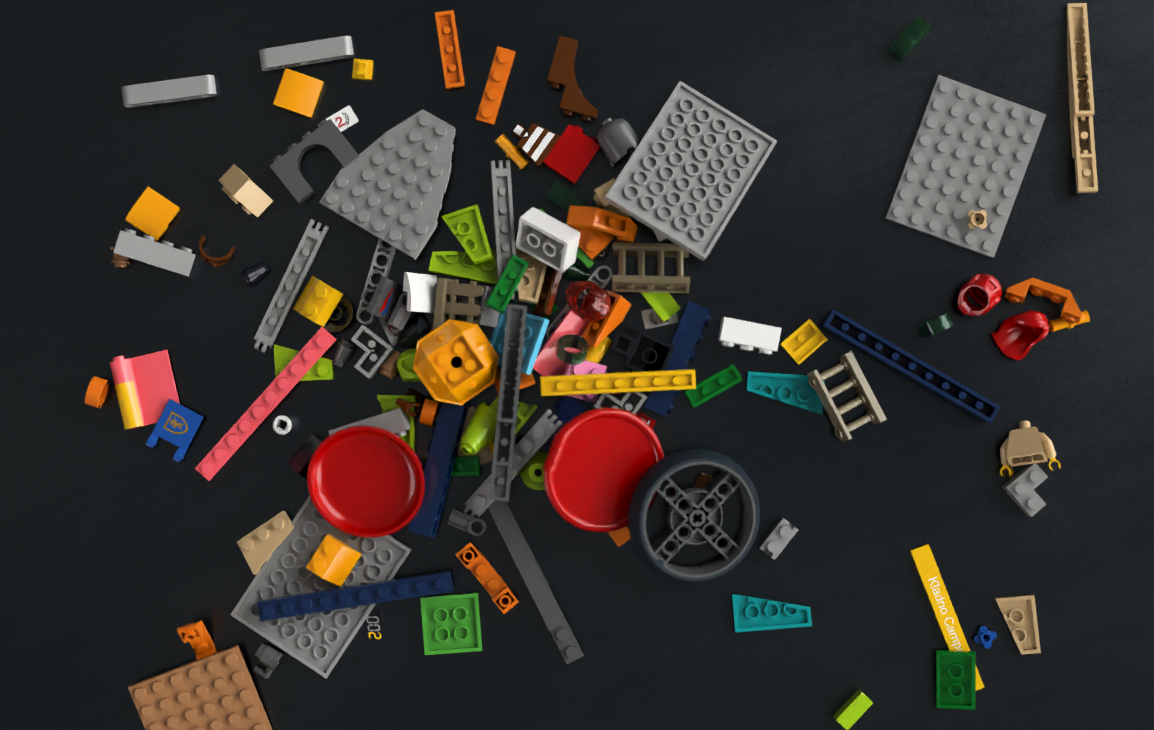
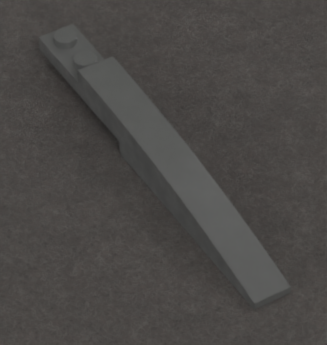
M508 304L489 500L509 502L527 306Z
M494 500L488 509L566 664L583 657L584 654L507 501Z

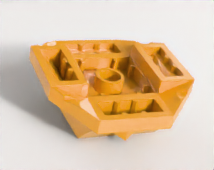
M449 319L417 341L413 369L435 401L463 405L494 384L499 355L478 324ZM456 356L462 361L461 366L458 368H454L451 365V359Z

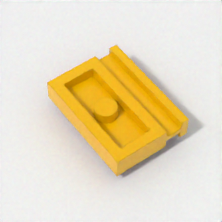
M808 319L780 345L799 365L828 339Z

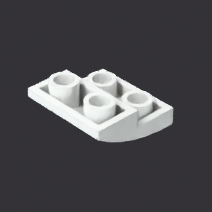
M404 272L403 292H408L406 311L434 313L437 275Z

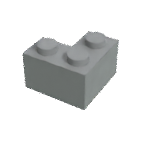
M362 325L351 339L366 351L354 367L369 379L374 377L381 365L395 350V348L365 325Z
M626 392L621 401H619L609 393H602L594 407L597 409L616 408L636 414L647 396L641 392Z
M1037 463L1026 465L1001 486L1026 516L1032 517L1046 505L1034 491L1037 486L1048 478Z

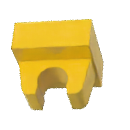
M354 59L352 78L372 80L374 61Z

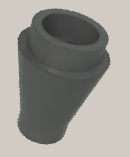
M342 337L341 341H338L332 363L343 367L356 350L354 348L356 344Z

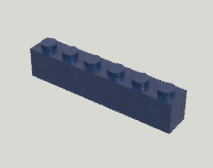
M691 301L687 302L670 343L675 348L665 370L689 369L686 366L688 361H693L697 350H694L696 342L700 343L704 335L701 330L704 325H708L712 316L709 314L710 309ZM680 390L650 391L644 408L666 416L667 413H671L674 406L672 399L674 395L678 396Z

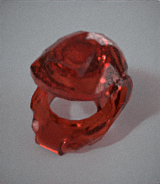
M591 281L571 282L565 291L567 292L566 299L570 310L588 323L605 319L611 310L609 293ZM585 289H592L584 297L579 309L577 306L579 294Z

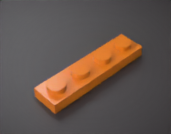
M454 10L435 12L446 89L465 87Z
M497 46L476 116L477 121L495 125L516 51Z

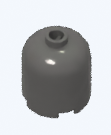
M608 118L601 123L603 127L597 133V140L612 167H616L622 164L621 160L628 156L630 159L641 140L627 120L623 118H616L614 120Z

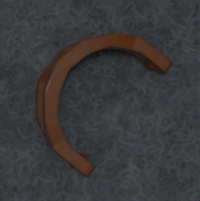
M202 235L198 247L203 262L206 265L210 264L212 267H221L227 264L235 252V247H231L229 253L223 257H210L203 250L202 246L206 236Z
M409 388L407 395L416 396V402H407L398 398L396 405L401 407L407 415L416 418L422 411L421 406L424 404L425 397L418 391ZM411 407H417L415 412L409 411Z

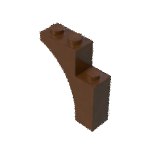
M560 36L547 83H550V87L556 89L565 88L559 107L563 111L562 114L571 117L576 114L581 116L582 120L592 122V119H597L598 109L593 107L583 96L574 72L578 40Z

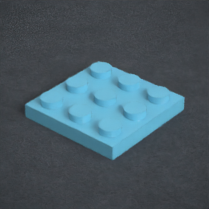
M507 308L503 314L499 313L497 328L494 327L489 341L499 355L498 366L502 367ZM526 314L521 373L531 375L550 320Z

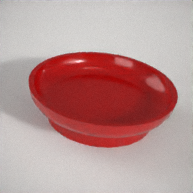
M360 425L339 430L319 445L309 463L307 485L314 506L328 523L347 534L372 538L394 533L406 526L414 518L423 501L425 478L418 456L402 438L383 428Z

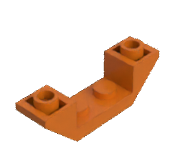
M569 206L566 225L582 230L591 227L616 235L617 241L635 243L638 226L631 218L597 207Z
M1033 277L1007 288L1004 298H1007L1012 303L1023 304L1027 292L1031 291L1035 296H1045L1055 303H1065L1060 315L1064 321L1073 324L1079 323L1082 313L1070 290Z
M471 542L455 554L482 584L503 614L519 603L506 582Z
M202 620L177 628L183 643L189 642L196 653V660L217 653L214 642Z

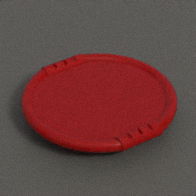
M599 408L574 417L555 434L542 467L544 487L551 505L565 521L582 530L610 532L628 526L630 501L638 482L647 470L664 458L660 441L652 428L644 420L622 409ZM656 491L650 500L647 511L653 506L657 496Z

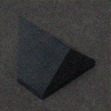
M417 312L405 325L403 331H399L396 347L415 349L417 341L430 333L431 324L425 313Z

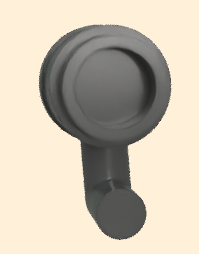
M262 643L254 657L267 667L264 670L256 665L253 672L264 679H268L281 660L283 653Z

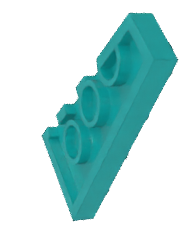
M747 371L746 391L822 415L823 404L815 389L809 384L808 375Z
M732 594L735 633L812 626L810 606Z

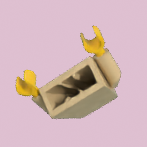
M1029 421L1019 422V429L1011 430L1009 437L1005 439L1000 448L1001 464H1003V468L1000 470L1002 477H1005L1004 471L1006 469L1009 470V476L1012 477L1014 471L1011 467L1048 462L1047 458L1050 459L1049 468L1052 471L1051 464L1053 462H1057L1059 469L1061 468L1060 462L1055 458L1056 452L1052 441L1045 433L1039 432L1037 427H1031Z

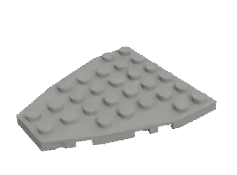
M424 109L420 110L388 130L361 152L358 158L353 159L345 168L343 167L320 200V204L416 260L438 224L437 218L442 208V199L444 193H446L452 168L451 159L454 150L455 127Z

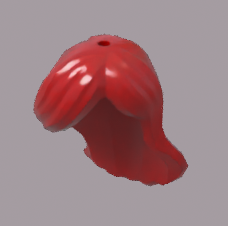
M1025 311L1007 318L1001 324L999 330L996 333H991L997 347L1005 356L1014 360H1022L1034 344L1047 336L1049 332L1048 319L1039 311Z

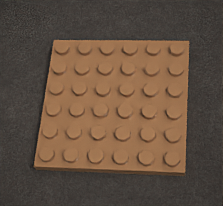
M238 645L128 686L145 730H273Z

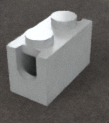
M780 517L757 547L775 560L797 533L798 529L786 519Z

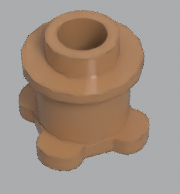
M113 253V261L111 263L115 264L114 267L126 268V264H130L129 257Z

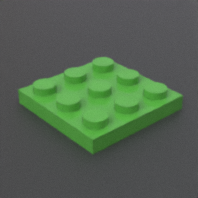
M478 593L420 597L425 655L483 650Z

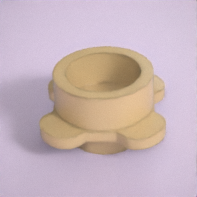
M970 210L968 212V227L970 229L975 227L986 228L987 212L985 210L976 212Z

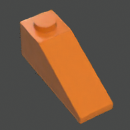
M606 290L580 341L596 348L624 320L632 304L621 295Z

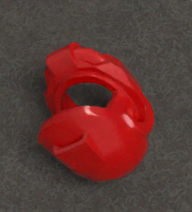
M976 274L960 288L957 308L963 315H984L1001 300V284L990 274ZM967 292H969L975 302L983 307L973 306L967 298Z

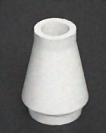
M278 416L273 421V429L277 434H287L292 428V422L287 416ZM283 422L287 423L285 428L282 427Z

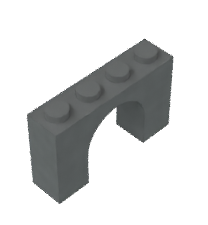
M331 119L321 121L315 131L307 132L303 135L301 142L292 144L287 148V153L283 156L278 155L271 161L273 163L270 165L271 169L300 204L315 193L300 171V161L307 150L313 147L327 148L335 155L344 168L353 159L359 157V154Z

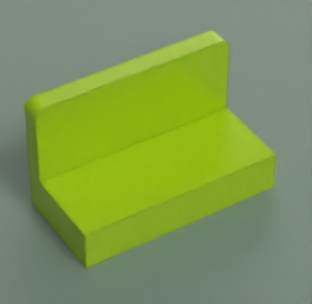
M640 292L663 323L681 309L670 293Z
M858 689L832 717L846 730H849L873 702Z

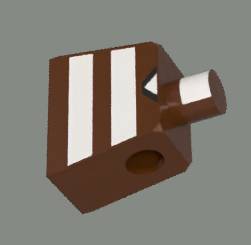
M534 123L531 124L528 130L518 124L513 131V134L521 139L517 144L519 149L538 168H541L543 161L561 137Z

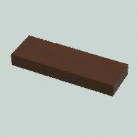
M547 266L538 305L535 306L533 314L538 317L551 316L562 276L561 272L550 266Z

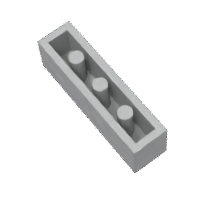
M127 228L124 231H119L113 253L189 277L196 256L192 254V249L181 246V249L173 247V243L164 240L161 244L154 241L155 237L146 234L143 237L135 235L136 231Z
M398 408L328 432L331 436L339 430L348 427L367 425L386 429L400 437L406 435V430H410L411 427L407 414L402 408Z

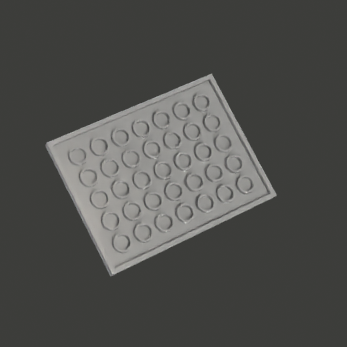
M938 75L885 219L994 258L1047 114ZM970 210L975 212L985 210L987 212L986 228L975 227L970 229L968 227V212Z
M679 81L604 200L705 261L777 143V140L682 81Z
M309 495L292 521L295 528L284 542L271 554L272 557L264 563L260 572L256 575L230 615L324 678H327L376 603L260 621L257 602L262 599L339 588L340 586L319 577L306 568L329 533L362 554L341 587L393 579L412 549L391 535L372 538L359 537L335 528L317 511Z

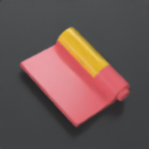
M569 309L538 352L533 369L542 376L564 375L567 363H565L567 351L573 353L572 357L599 363L612 346L613 341L606 337L596 348L581 342L580 338L588 323ZM574 335L580 336L577 349L572 347Z
M168 350L125 359L124 356L112 358L113 362H110V368L125 430L157 423L169 399L180 404Z

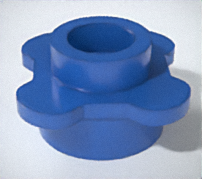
M981 626L974 637L975 643H981L984 648L989 649L997 634L994 631H989L986 626Z

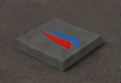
M382 276L366 312L388 322L399 301L400 295L403 293V286Z

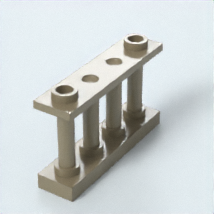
M613 242L612 256H618V275H612V292L689 294L690 277H684L683 258H689L687 250L677 244ZM626 256L637 257V275H626ZM645 257H657V276L645 275ZM664 257L676 258V276H664Z
M852 351L839 356V364L820 374L817 369L807 373L809 384L815 389L835 428L836 436L842 442L852 439L849 432L869 421L875 425L887 420ZM842 370L846 371L849 377L848 381L828 391L823 380ZM853 387L857 393V398L836 408L832 398ZM860 404L863 405L866 415L845 425L841 415Z

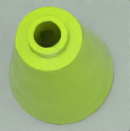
M482 402L477 406L460 441V449L466 455H475L495 440L498 410L496 406L492 405L489 407L486 405L487 402Z
M537 452L520 471L523 482L531 489H545L542 467L548 455L547 453ZM540 469L542 471V475L536 476L534 473L535 470Z

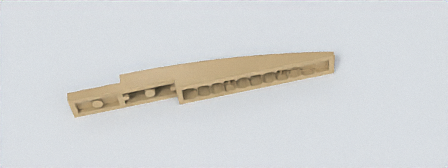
M1068 3L1069 111L1072 158L1075 159L1077 193H1096L1098 191L1093 127L1095 111L1087 3Z

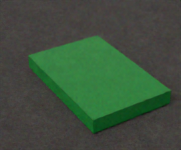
M936 650V708L975 710L976 651Z

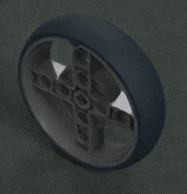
M704 449L678 451L655 463L638 482L633 492L628 512L630 536L641 559L659 575L683 583H700L713 580L735 568L751 549L760 522L758 495L747 473L729 457ZM692 465H709L721 470L704 489L687 488L681 490L669 478L676 471ZM724 484L723 489L718 492V487ZM668 487H671V488H672L671 492L666 495V494H665L666 489H667ZM738 488L742 512L738 530L731 540L720 529L723 521L721 505ZM656 491L668 503L666 510L668 528L650 545L646 533V514L650 500ZM710 498V503L705 506V501ZM684 499V505L679 507V502ZM710 525L709 531L704 532L705 527ZM684 526V531L678 534V530ZM720 538H723L722 543L720 545H717V541ZM671 541V545L665 548L666 542ZM708 542L719 553L712 560L696 566L683 567L668 563L684 544L698 545Z

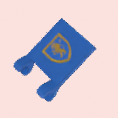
M169 399L146 445L150 448L155 447L159 437L179 447L173 460L180 462L183 460L204 417Z

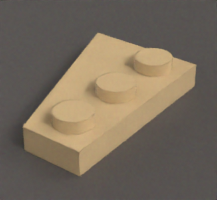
M286 511L280 512L237 541L253 574L257 575L260 572L262 565L272 557L271 554L284 542L295 528Z

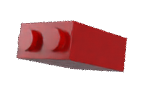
M569 124L543 161V164L575 186L601 149V146L592 135L588 137L583 134L584 130L576 124L574 126Z

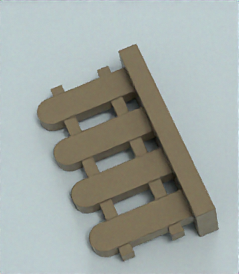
M438 278L433 330L449 319L455 320L456 315H467V322L473 323V317L480 316L482 313V307L475 305V297H481L484 294L483 287L477 285V281H470L469 285L459 284V280ZM457 295L469 296L468 304L457 303Z

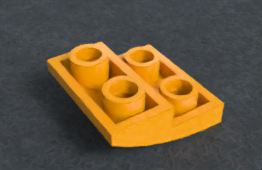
M285 68L273 105L311 118L324 82Z
M147 187L126 216L125 221L144 234L155 237L157 242L168 229V224L177 215L180 208L150 187Z

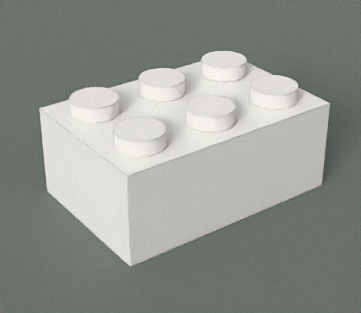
M532 207L520 217L515 247L563 273L575 263L581 232Z
M723 317L717 341H720L722 346L734 347L735 344L740 345L742 350L753 351V348L759 349V353L770 355L778 350L782 328Z

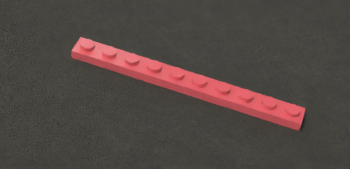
M322 326L195 467V470L210 481L337 339Z

